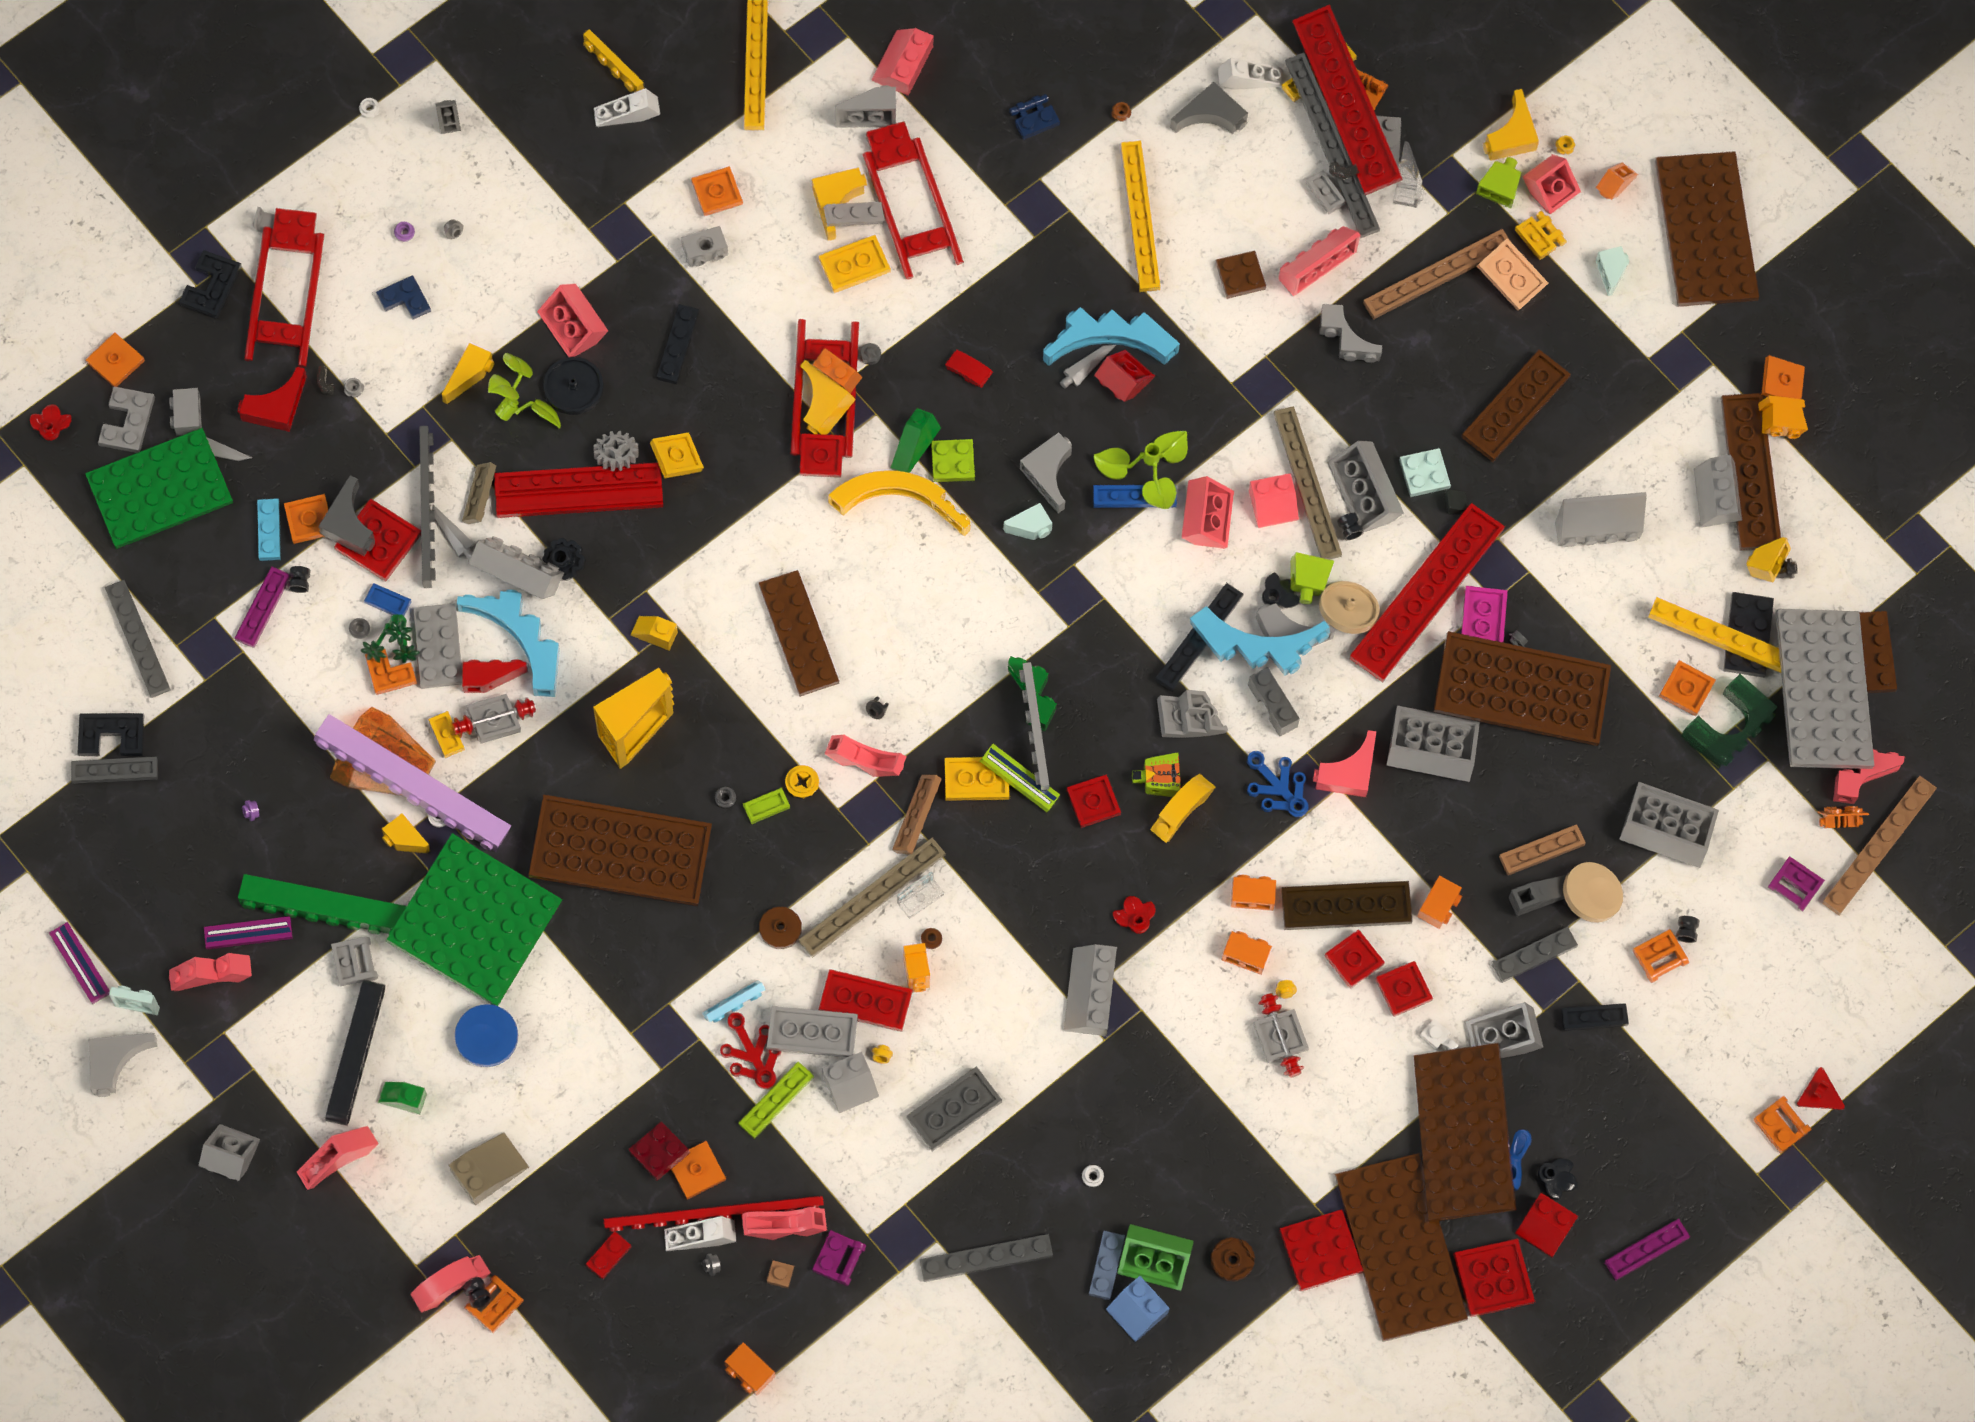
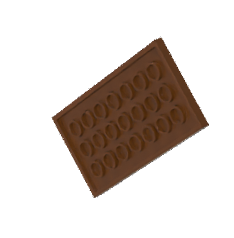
M1736 151L1656 157L1655 164L1678 307L1758 301L1759 292Z
M1448 631L1446 633L1433 712L1598 746L1611 665Z
M543 794L529 877L698 906L712 823Z
M1499 1043L1414 1055L1428 1220L1435 1222L1516 1210Z
M1419 1153L1335 1174L1382 1341L1385 1342L1467 1321L1468 1317L1439 1221L1430 1222L1428 1220L1424 1169Z

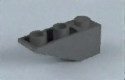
M1567 875L1532 882L1511 890L1508 898L1516 916L1565 899L1563 884Z

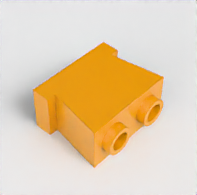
M1769 395L1758 403L1759 411H1763L1762 434H1770L1772 437L1787 436L1789 439H1796L1808 430L1802 410L1805 408L1803 399Z
M925 943L904 946L903 960L908 988L913 989L914 992H923L926 988H930V971Z

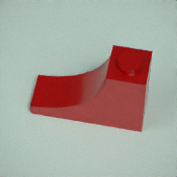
M296 367L290 380L276 391L264 395L245 394L243 401H240L238 405V413L241 420L290 432L307 378L305 368Z

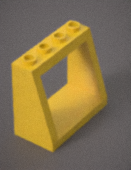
M657 668L593 707L597 734L619 768L627 765L673 714L674 702L672 698L674 696L671 692L673 690L672 686L670 685L672 681L666 672L662 673L660 668Z

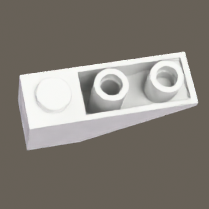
M1229 58L1218 67L1219 84L1223 87L1251 89L1282 87L1283 84L1282 69L1280 67L1236 58Z
M645 88L594 108L596 126L640 122L660 115L658 97Z
M723 1216L664 1229L666 1251L712 1247L736 1242L735 1222Z

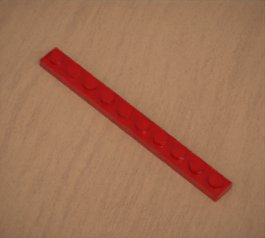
M823 1196L604 1218L605 1228H610L611 1232L621 1231L623 1226L632 1225V1229L645 1228V1224L653 1223L654 1227L667 1226V1221H675V1224L679 1225L689 1223L688 1219L696 1218L697 1222L715 1216L732 1219L734 1214H741L742 1218V1214L747 1212H776V1210L782 1209L784 1211H795L801 1207L819 1208L824 1203Z

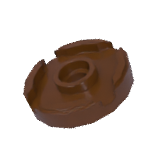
M775 907L768 910L762 916L759 923V932L762 940L772 948L786 949L793 946L800 938L802 923L799 916L792 909ZM782 924L784 925V928L782 930L777 929V925Z
M1233 1237L1223 1239L1214 1247L1211 1254V1265L1214 1272L1226 1281L1236 1282L1246 1278L1254 1266L1255 1255L1252 1247L1242 1239ZM1234 1257L1237 1262L1234 1264L1230 1263L1229 1258Z

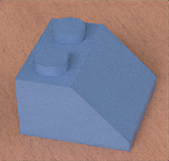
M1139 1276L1117 1296L1106 1310L1136 1342L1168 1314L1169 1307L1144 1279Z

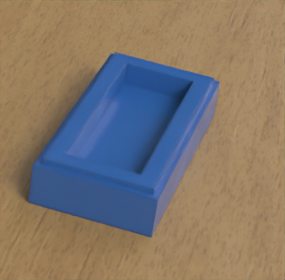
M375 583L371 586L364 600L365 604L388 614H402L403 616L412 602L411 599Z

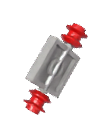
M507 694L467 705L466 710L470 718L463 715V720L459 721L455 717L451 725L454 735H458L460 738H462V734L465 732L471 735L474 728L482 744L520 733L521 727L516 716L524 720L525 715L528 714L532 718L536 708L533 700H529L528 697L525 698L523 703L516 700L515 707L512 708Z
M1273 993L1266 994L1261 997V1001L1258 1004L1264 1005L1265 1009L1261 1013L1269 1015V1017L1256 1020L1253 1023L1267 1063L1285 1058L1280 1064L1287 1069L1283 1074L1289 1075L1290 1078L1296 1077L1301 1074L1304 1066H1299L1298 1064L1301 1057L1293 1055L1308 1051L1309 1047L1295 1009L1278 1014L1277 1012L1282 1007L1281 1004L1276 1003L1279 996H1274Z

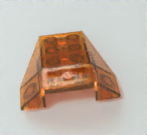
M374 707L369 708L363 713L353 727L356 731L428 775L436 763V760L390 715ZM336 758L330 779L348 788L397 795L390 791L389 786L372 780L371 775L368 773H362L354 769L353 764L346 760L341 761Z

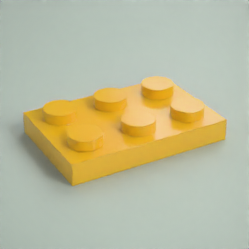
M876 235L819 255V261L834 293L891 272V268Z
M982 757L945 758L946 801L1009 800V783L980 762Z

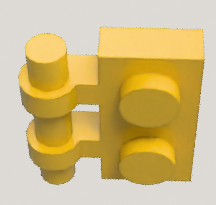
M1542 211L1536 214L1538 222L1531 216L1515 228L1517 234L1539 260L1556 250L1557 246L1553 242L1557 241L1560 246L1567 242L1563 237V232L1560 229L1557 230L1552 224V219ZM1542 228H1546L1550 235H1547Z

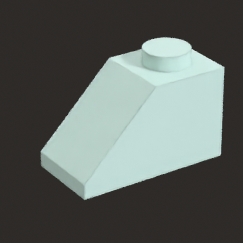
M1622 246L1600 251L1596 258V263L1608 296L1614 293L1629 264V257L1627 253H1624Z
M1039 503L1004 521L1003 530L1005 533L1031 540L1042 539L1052 531V521Z

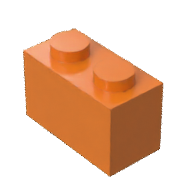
M826 348L812 364L849 393L853 391L863 378L856 370Z
M1248 875L1233 877L1231 907L1273 911L1275 906L1276 880H1271L1267 876H1261L1259 879L1250 878Z
M1439 875L1417 917L1438 929L1441 928L1443 923L1447 925L1452 916V913H1450L1452 906L1457 907L1462 899L1460 895L1462 887Z
M1231 931L1223 952L1222 961L1262 975L1272 946L1268 945L1269 943L1265 940L1249 938L1244 932Z
M744 1342L725 1360V1366L727 1367L725 1371L734 1379L738 1377L743 1382L741 1386L749 1394L753 1392L757 1396L775 1378V1372Z

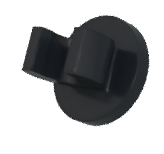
M1787 558V562L1785 561L1781 569H1785L1779 571L1778 577L1786 578L1789 575V578L1793 579L1795 574L1798 573L1796 561L1793 562L1792 558Z
M875 697L874 700H870L866 704L867 713L874 719L883 718L889 706V703L882 705L879 702L880 697Z

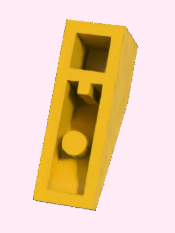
M471 343L468 344L442 393L443 403L448 404L483 379L486 373L492 370L494 365L492 352Z

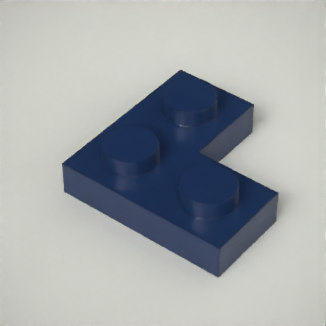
M413 275L376 292L385 312L402 304H405L413 320L431 312V308Z

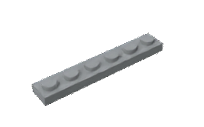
M1031 662L1023 663V670H1019L1021 683L1025 682L1026 690L1022 691L1023 700L1029 706V711H1025L1027 724L1031 723L1032 731H1028L1030 744L1035 746V751L1031 752L1033 764L1038 766V772H1034L1036 785H1040L1042 791L1049 790V780Z

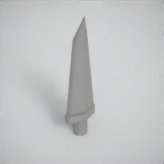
M1116 345L1102 346L1064 370L1066 378L1060 382L1061 386L1067 388L1071 383L1075 387L1079 386Z
M207 438L215 457L235 461L252 458Z
M433 505L435 520L457 556L460 558L466 555L470 560L473 554L471 549L475 546V543Z

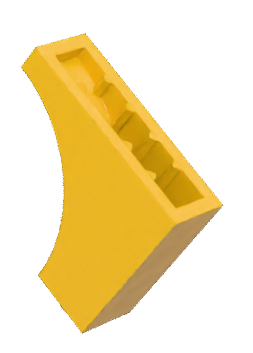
M1522 89L1515 90L1513 93V115L1508 123L1501 129L1487 134L1486 140L1483 143V149L1485 154L1489 155L1490 161L1537 150L1539 140Z
M859 167L812 179V190L828 241L836 239L835 226H827L824 206L827 204H845L851 199L864 194V186H867L865 175L860 173Z
M805 360L800 367L808 374L811 380L813 398L810 409L803 420L809 425L807 429L812 434L827 435L856 399Z

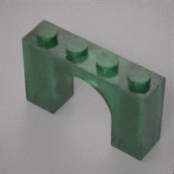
M1741 674L1725 688L1723 695L1742 712L1745 719V728L1737 734L1724 735L1714 730L1698 715L1684 729L1681 735L1683 739L1718 770L1723 765L1727 767L1734 760L1735 757L1733 755L1737 751L1741 753L1749 743L1746 741L1750 737L1756 738L1762 731L1760 727L1764 723L1768 725L1776 717L1774 713L1777 706Z

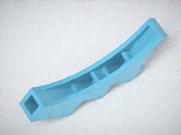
M1080 307L1078 310H1073L1066 317V327L1058 335V339L1054 343H1049L1044 348L1043 361L1049 366L1061 356L1078 348L1096 344H1117L1143 351L1165 365L1179 352L1180 343L1145 312L1140 316H1135L1128 324L1113 310L1108 314L1104 313L1096 321Z
M506 590V592L500 591V599H496L493 596H485L484 598H476L473 595L458 596V612L476 614L487 618L503 627L517 640L525 651L531 665L534 696L555 697L560 653L559 643L550 639L540 641L541 621L539 617L531 614L521 616L522 594L516 590Z
M1207 606L1190 618L1193 628L1220 662L1225 659L1227 661L1236 655L1238 650L1252 669L1257 666L1262 667L1268 662L1270 657L1284 676L1298 671L1302 664L1299 655H1306L1311 651L1314 644L1324 642L1330 633V627L1324 620L1313 628L1294 635L1282 637L1257 636L1231 627L1219 619Z

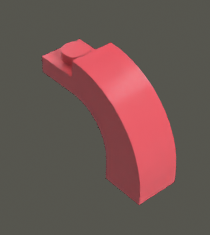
M480 1255L472 1258L467 1256L430 1276L411 1293V1296L420 1311L424 1312L438 1307L445 1298L463 1287L470 1279L476 1277L486 1278L490 1271Z

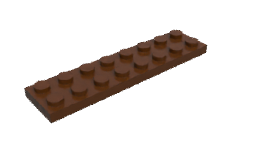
M1762 393L1721 396L1727 454H1731L1735 462L1742 520L1736 521L1740 551L1755 550L1760 546L1781 538L1768 434H1762L1763 411H1759L1758 403L1763 400Z

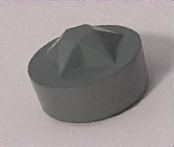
M874 343L865 344L861 349L862 361L868 365L879 362L881 358L880 347Z

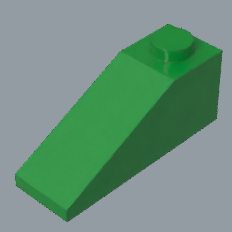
M916 408L905 424L891 465L892 470L908 473L912 471L941 429L932 413Z

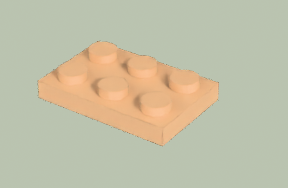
M1508 239L1502 242L1477 265L1481 272L1517 311L1548 284Z

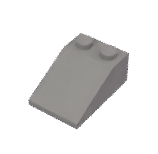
M888 85L875 87L835 105V128L885 127L896 124V87Z
M1526 1002L1466 1021L1471 1046L1499 1043L1501 1058L1521 1055L1543 1048L1534 1007Z

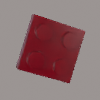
M662 1121L628 1149L631 1155L656 1181L690 1154L689 1149Z

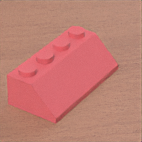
M1345 226L1338 230H1332L1327 235V238L1322 241H1316L1307 252L1302 251L1293 262L1285 263L1280 268L1278 279L1294 297L1355 254L1360 240L1359 232Z

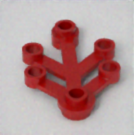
M739 1012L730 1014L728 1026L731 1030L737 1032L747 1052L733 1048L730 1044H724L720 1048L721 1056L724 1058L734 1057L753 1063L756 1069H748L735 1062L730 1066L731 1075L734 1077L742 1075L754 1079L757 1086L762 1089L773 1087L776 1083V1074L773 1068L777 1057L781 1055L782 1051L774 1054L769 1050V1057L764 1067L761 1056L768 1035H763L761 1032L763 1029L769 1030V1026L762 1025L759 1028V1038L756 1047H754L744 1028V1016ZM734 1020L741 1022L739 1026H734L732 1023ZM725 1048H729L731 1052L729 1054H724L723 1050ZM734 1067H739L741 1070L740 1072L735 1073L732 1071V1069ZM763 1076H768L770 1079L769 1081L764 1082L761 1078Z

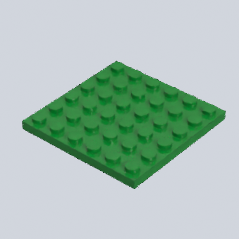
M452 833L387 937L386 942L489 1004L498 1006L563 899Z

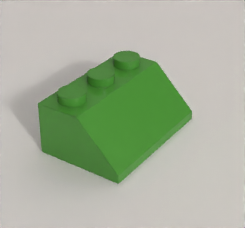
M1130 1224L1117 1274L1135 1279L1141 1276L1146 1282L1181 1291L1194 1241Z

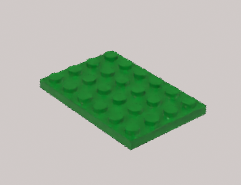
M203 428L85 473L116 549L233 503Z

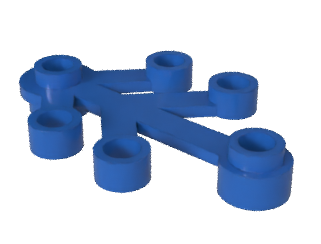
M1252 751L1248 755V766L1252 769H1257L1272 786L1251 783L1248 786L1247 793L1251 797H1256L1259 794L1278 795L1286 800L1273 801L1271 798H1265L1261 804V808L1265 812H1271L1273 809L1288 810L1294 817L1304 816L1309 807L1308 802L1303 798L1305 774L1302 772L1294 774L1295 794L1293 795L1288 790L1289 769L1292 765L1291 759L1288 757L1280 759L1279 768L1281 769L1279 780L1264 764V755L1260 751ZM1257 759L1259 763L1253 764L1252 760ZM1286 761L1289 763V766L1284 767L1281 763ZM1298 776L1302 777V778H1303V781H1302V782L1296 781V777H1298ZM1256 787L1258 791L1251 792L1250 788ZM1269 802L1272 806L1267 808L1264 806V803ZM1300 805L1302 809L1296 810L1294 806Z

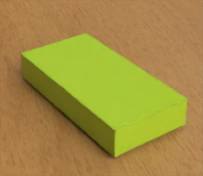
M780 788L743 803V807L750 823L754 824L790 809V804L783 789Z

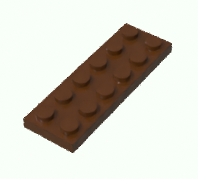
M1538 350L1464 431L1461 437L1494 462L1565 384L1571 374L1541 350Z
M796 570L759 582V588L799 696L801 697L839 684L837 673L799 571Z

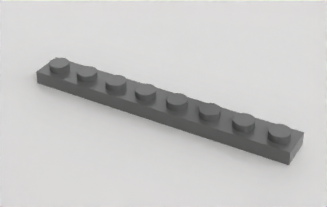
M420 426L422 583L424 588H432V581H436V570L432 568V561L436 560L435 549H431V542H435V529H431V522H435V512L431 510V503L435 502L434 491L430 489V484H434V471L430 472V465H434V454L430 452V446L434 445L433 433H429L428 426Z

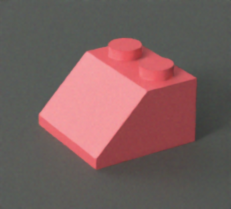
M1553 154L1523 176L1529 193L1549 214H1552L1581 192L1567 159Z
M1291 473L1250 481L1249 495L1258 528L1299 520L1296 492Z

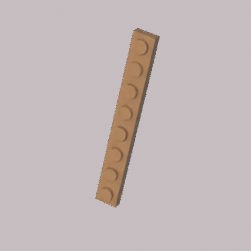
M1501 229L1365 299L1363 304L1374 320L1477 267L1506 239L1509 240L1504 230Z
M1921 776L1917 778L1822 904L1840 916L1937 787Z

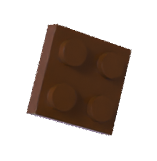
M1255 251L1216 260V266L1227 299L1266 290V283Z

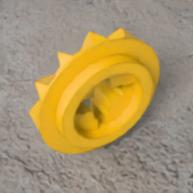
M799 765L787 773L785 784L788 792L794 797L804 799L805 797L812 796L818 790L819 777L813 768ZM798 776L802 780L808 779L806 781L807 788L803 787V785H797L799 783Z

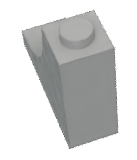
M1057 433L1021 459L1019 467L1057 513L1065 509V500L1059 492L1056 477L1063 462L1071 456L1072 444L1069 439L1062 437L1060 433Z
M1276 603L1261 606L1256 614V620L1264 637L1294 635L1313 628L1298 624L1283 614ZM1329 625V637L1324 642L1334 637L1335 630L1331 625Z
M147 1033L88 1039L90 1084L93 1094L98 1097H108L110 1093H116L117 1080L125 1064L136 1054L146 1049L157 1047L155 1034Z

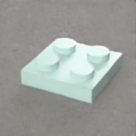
M1440 448L1400 457L1399 461L1410 497L1450 489L1451 484Z
M126 986L111 987L109 996L115 1007L158 1016L160 1007L151 992L146 990L135 992Z

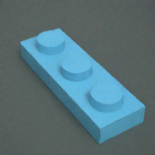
M279 499L258 500V548L260 561L281 560Z
M757 980L705 1010L702 1014L707 1021L718 1022L730 1010L734 1012L744 1006L743 1003L747 1000L753 1001L761 997V992L766 989L763 983Z

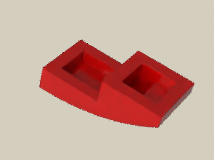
M957 349L945 364L947 370L963 376L965 381L980 388L983 387L993 373L990 368Z

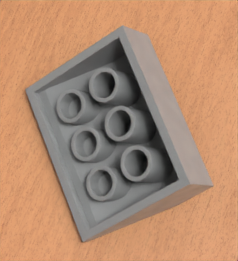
M1646 492L1563 499L1555 521L1558 546L1573 547L1582 543L1594 545L1597 542L1615 543L1618 540H1626L1628 542L1641 538L1644 529Z
M1397 706L1387 766L1470 782L1475 762L1480 722Z
M1638 782L1620 840L1700 868L1708 851L1719 810Z

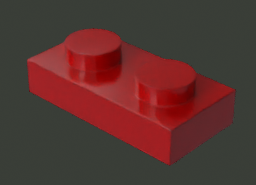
M614 1231L586 1263V1266L603 1280L632 1246Z

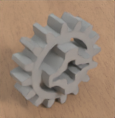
M611 431L610 436L603 434V440H596L594 459H597L598 465L603 464V469L611 467V471H614L615 468L622 471L623 466L630 468V463H636V458L639 456L638 443H635L634 437L629 438V433L623 436L621 431H618L617 435H614Z

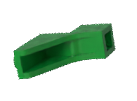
M1010 656L1008 672L1022 691L1026 690L1025 682L1021 683L1019 670H1023V663H1027V661L1020 657L1014 658ZM1032 666L1041 730L1045 732L1056 711L1057 703L1048 696H1040L1048 681L1049 673L1040 666Z

